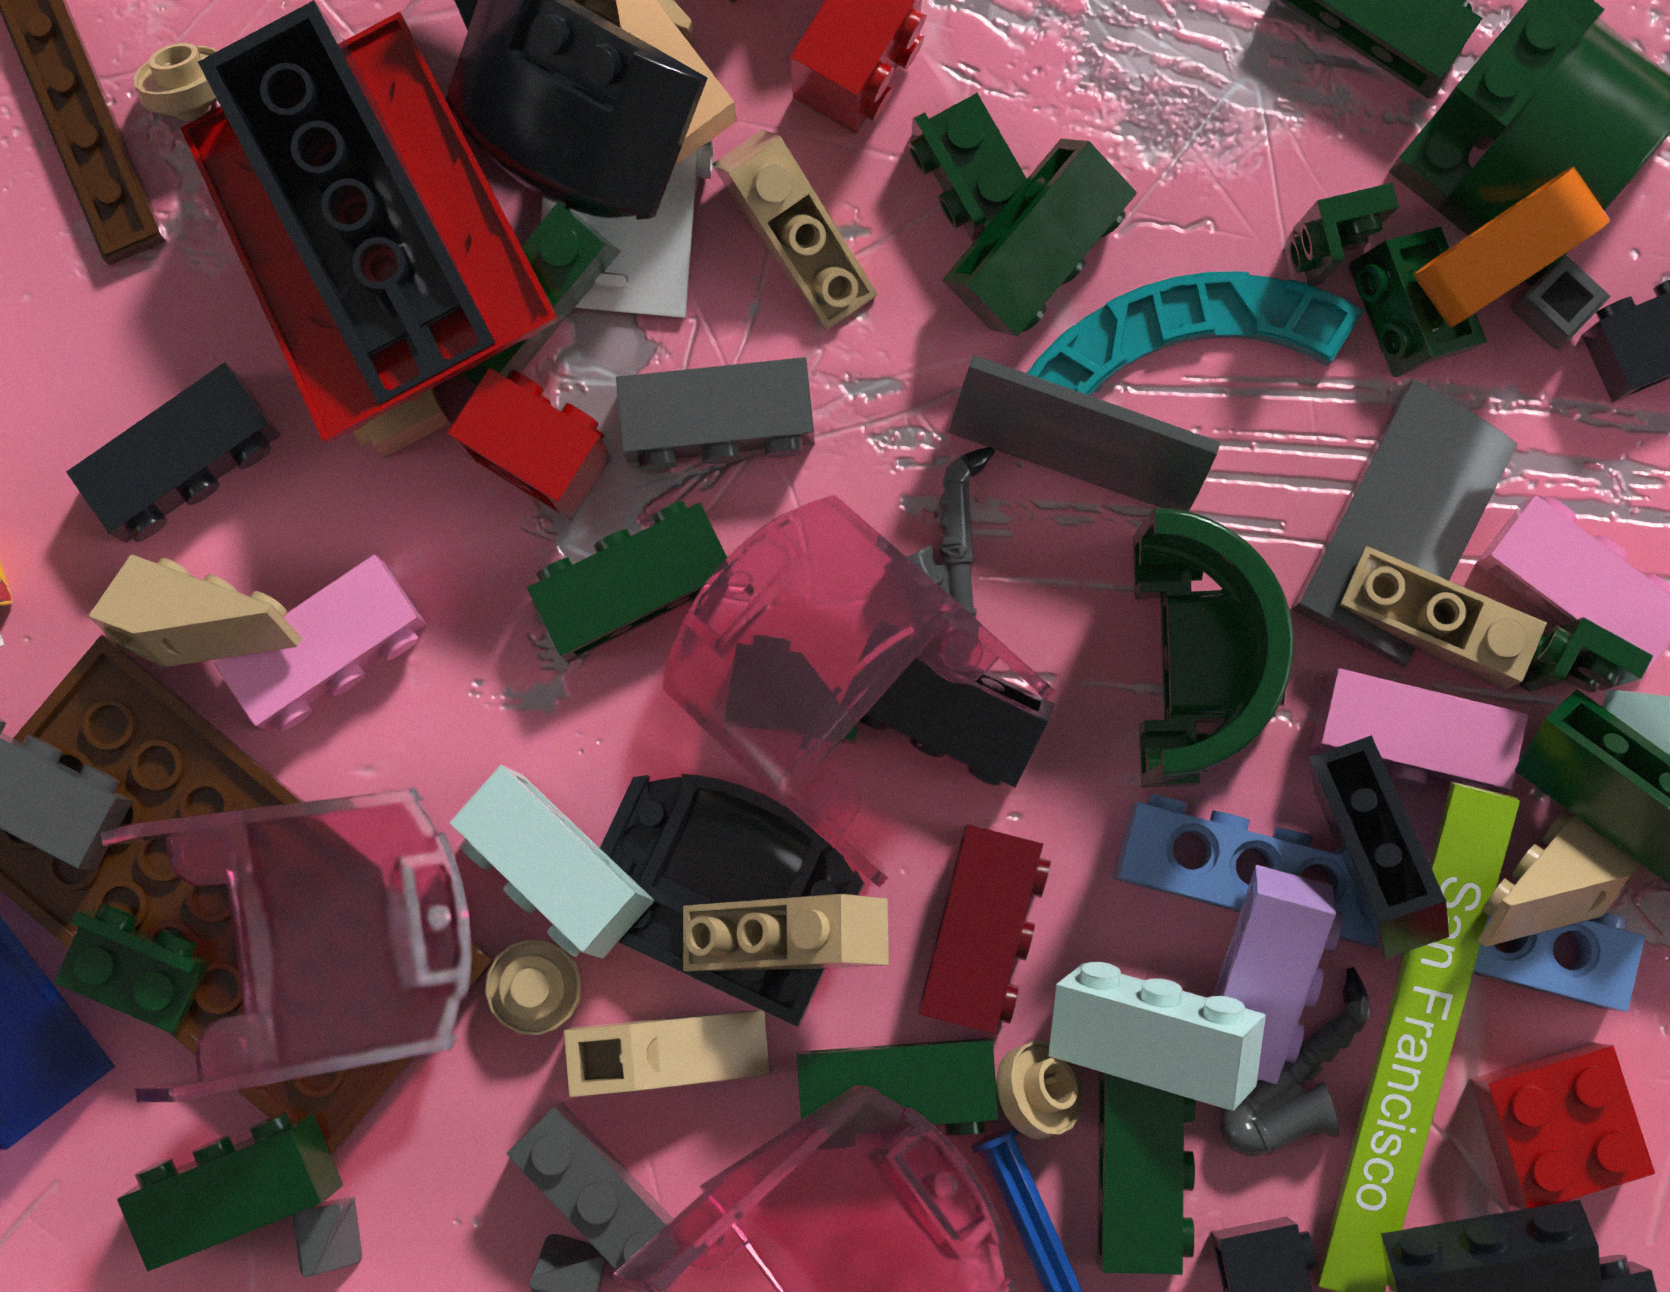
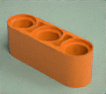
M1571 167L1434 258L1413 276L1448 327L1451 328L1587 240L1611 220L1575 167Z

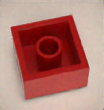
M825 0L790 57L793 98L857 134L866 118L875 122L892 94L893 88L888 86V83L899 65L904 69H908L923 44L925 36L920 34L927 15L921 12L922 0Z
M489 367L447 434L466 457L572 521L612 459L603 442L605 435L597 429L599 423L569 403H566L561 411L556 409L542 395L545 390L520 372L512 369L508 376L504 377Z
M1589 1042L1469 1079L1510 1205L1520 1209L1562 1203L1655 1174L1614 1045Z

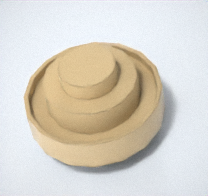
M191 43L171 44L157 50L151 55L149 61L143 64L134 75V87L141 105L148 111L175 116L179 120H193L208 113L211 109V104L217 98L198 61L217 52V50L202 45L195 46Z
M528 939L510 945L495 958L487 973L485 993L490 1010L502 1025L519 1034L540 1035L558 1029L573 1016L581 1001L583 981L578 964L563 948L550 941Z
M1038 1040L1026 1043L1007 1052L999 1064L996 1083L998 1099L1004 1114L1016 1130L1029 1138L1045 1140L1073 1128L1081 1115L1083 1093L1081 1080L1074 1064L1048 1056L1050 1042Z

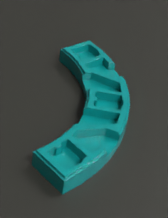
M1242 271L1204 272L1176 276L1141 286L1107 302L1105 306L1084 317L1076 325H1072L1038 357L1027 374L1091 396L1118 371L1146 355L1183 342L1208 338L1260 340L1287 347L1329 366L1361 317L1364 309L1336 294L1292 279L1285 281L1272 277L1249 275L1250 272Z

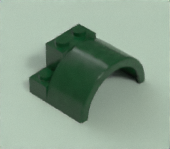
M1528 0L1456 85L1440 109L1399 156L1388 172L1466 235H1470L1571 167H1575L1605 211L1670 134V74L1601 20L1599 16L1605 9L1594 0ZM1473 146L1480 150H1487L1472 168L1469 165L1468 157ZM1567 253L1526 279L1525 282L1532 286L1550 268H1554Z
M1154 508L1133 535L1135 599L1160 598L1164 720H1144L1139 724L1141 787L1194 786L1200 783V772H1208L1209 768L1231 758L1244 749L1260 734L1269 721L1276 717L1275 712L1278 707L1284 705L1285 692L1291 675L1294 657L1293 624L1286 597L1274 572L1264 558L1246 540L1223 524L1205 516L1177 509ZM1204 572L1222 589L1191 592V581H1202ZM1223 722L1210 736L1207 733H1197L1196 723Z

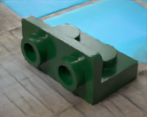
M978 93L931 118H928L925 112L913 118L911 134L913 139L907 142L909 151L923 175L933 172L944 191L938 195V199L951 225L955 229L963 225L973 241L978 238L1027 178Z
M1393 182L1317 200L1293 228L1295 235L1289 237L1290 256L1296 272H1305L1308 284L1312 286L1322 284L1345 261L1344 252L1367 245L1369 243L1368 236L1383 230L1382 224L1399 208Z
M1441 226L1385 240L1352 261L1349 265L1357 291L1361 296L1379 341L1380 349L1394 377L1406 375L1424 364L1471 351L1487 342L1476 313L1449 328L1413 276L1419 269L1449 249Z
M1582 617L1560 627L1556 625L1547 632L1546 636L1542 634L1520 686L1532 692L1562 682L1565 679L1580 689L1594 693L1597 688L1606 690L1641 679L1653 655Z
M101 903L97 912L76 910L71 923L79 927L54 984L171 1034L180 1033L211 962L209 959L194 954L197 943L185 936L165 929H160L157 937L134 928L138 919L136 916L107 904Z

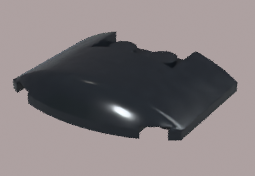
M478 0L446 96V101L452 111L456 113L464 130L475 144L498 167L533 192L554 203L558 202L571 210L591 216L620 218L636 215V220L656 216L708 77L572 0Z
M681 774L682 777L651 782V776L649 775L633 777L600 849L655 901L618 942L794 1026L800 1027L827 968L683 971V906L833 894L860 896L865 883L859 873L855 870L853 874L841 852L822 831L787 806L762 793L742 785L700 775Z

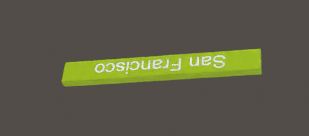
M1452 781L1450 783L1429 860L1432 871L1446 899L1449 937L1404 952L1316 1275L1318 1287L1338 1292L1386 1291L1387 1276L1381 1233L1403 1229L1481 943L1477 940L1484 931L1488 920V915L1482 912V909L1497 887L1520 800L1515 797Z

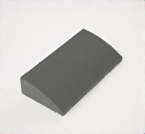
M973 355L949 429L950 434L987 447L992 446L998 451L1160 508L1188 512L1200 492L1221 444L1220 441L976 355Z
M1413 379L1402 389L1291 609L1403 667L1407 666L1416 647L1340 606L1365 546H1369L1449 581L1518 444L1475 413Z

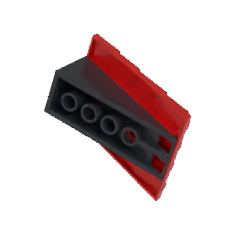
M313 0L198 61L220 107L182 126L180 129L323 442L328 444L345 434L360 429L369 421L403 403L418 398L431 388L462 372L475 368L484 360L520 341L533 337L546 327L559 321L400 11L344 40Z

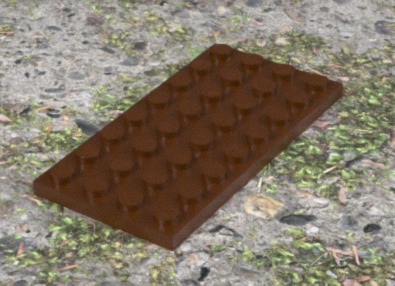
M101 635L13 739L23 743L27 735L34 736L63 751L64 753L59 763L78 773L81 772L84 764L116 778L120 781V784L115 792L132 800L133 803L96 870L77 869L0 828V891L68 948H70L79 927L71 923L76 910L97 912L101 903L136 916L138 919L134 928L154 937H157L160 929H165L195 941L197 946L194 954L209 959L211 962L180 1033L171 1035L269 1118L287 1112L292 1122L314 1113L333 1158L491 967L494 959L129 654L121 650L111 639Z

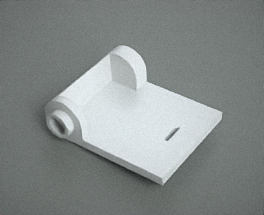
M710 140L674 166L655 217L636 220V215L620 218H601L574 211L621 251L608 268L597 277L594 285L575 308L686 317L695 191L698 189L700 178L711 179L714 141ZM542 197L541 222L556 205V203Z

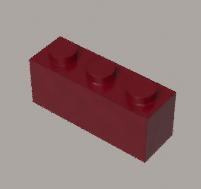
M970 824L964 827L917 1012L919 1015L995 1035L999 1021L1010 1024L1019 992V986L1009 983L1014 959L1026 961L1035 923L1024 920L1030 895L1042 897L1050 869L1051 860L1040 858L1043 843Z

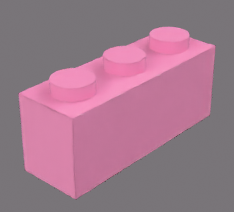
M1534 495L1521 503L1475 564L1559 627L1584 617L1653 655V658L1645 673L1648 672L1670 643V582L1655 574L1645 576L1626 562L1629 555L1620 545L1602 535H1597L1594 538L1575 524L1577 520L1576 514L1562 502L1552 497H1545L1543 500L1538 495Z
M374 554L286 614L284 619L302 638L297 647L221 658L213 662V664L255 727L267 731L277 727L279 732H284L305 720L312 713L309 704L329 690L333 696H337L358 684L366 676L362 668L381 655H384L386 660H391L410 649L419 640L415 632L426 626L427 623L387 564Z
M1338 668L1326 676L1310 748L1328 751L1372 735L1385 766L1390 767L1389 775L1391 779L1426 786L1429 776L1498 793L1512 790L1516 774L1515 768L1518 765L1528 714Z

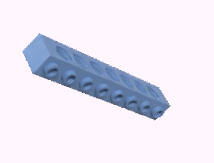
M1150 794L1148 804L1141 802L1131 804L1112 879L1240 912L1249 885L1239 878L1236 871V862L1244 850L1253 849L1263 856L1267 868L1296 876H1301L1302 872L1311 865L1323 870L1329 884L1333 885L1335 909L1343 913V925L1339 939L1381 950L1337 845L1334 854L1311 848L1312 836L1298 831L1274 827L1272 837L1247 831L1249 819L1212 810L1210 821L1186 815L1187 803L1155 794ZM1184 832L1196 835L1202 841L1205 849L1203 861L1192 870L1179 865L1173 855L1174 842ZM1605 913L1602 917L1514 939L1511 947L1503 952L1496 949L1494 945L1485 947L1481 944L1473 974L1607 1010L1628 1012L1645 935L1626 931V918ZM1488 916V920H1487L1486 926H1487L1488 922H1489L1490 919H1491L1490 916ZM1564 932L1574 938L1578 949L1575 961L1567 968L1560 966L1553 955L1554 942Z

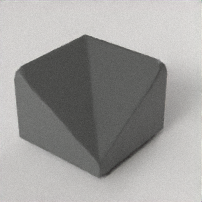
M1565 255L1554 268H1550L1510 309L1552 348L1558 350L1580 330L1611 296Z
M355 1197L324 1201L322 1204L293 1215L300 1274H303V1277L314 1276L354 1265L361 1260L362 1249Z
M550 1234L542 1247L529 1288H532V1292H600L607 1260L591 1243L557 1234Z

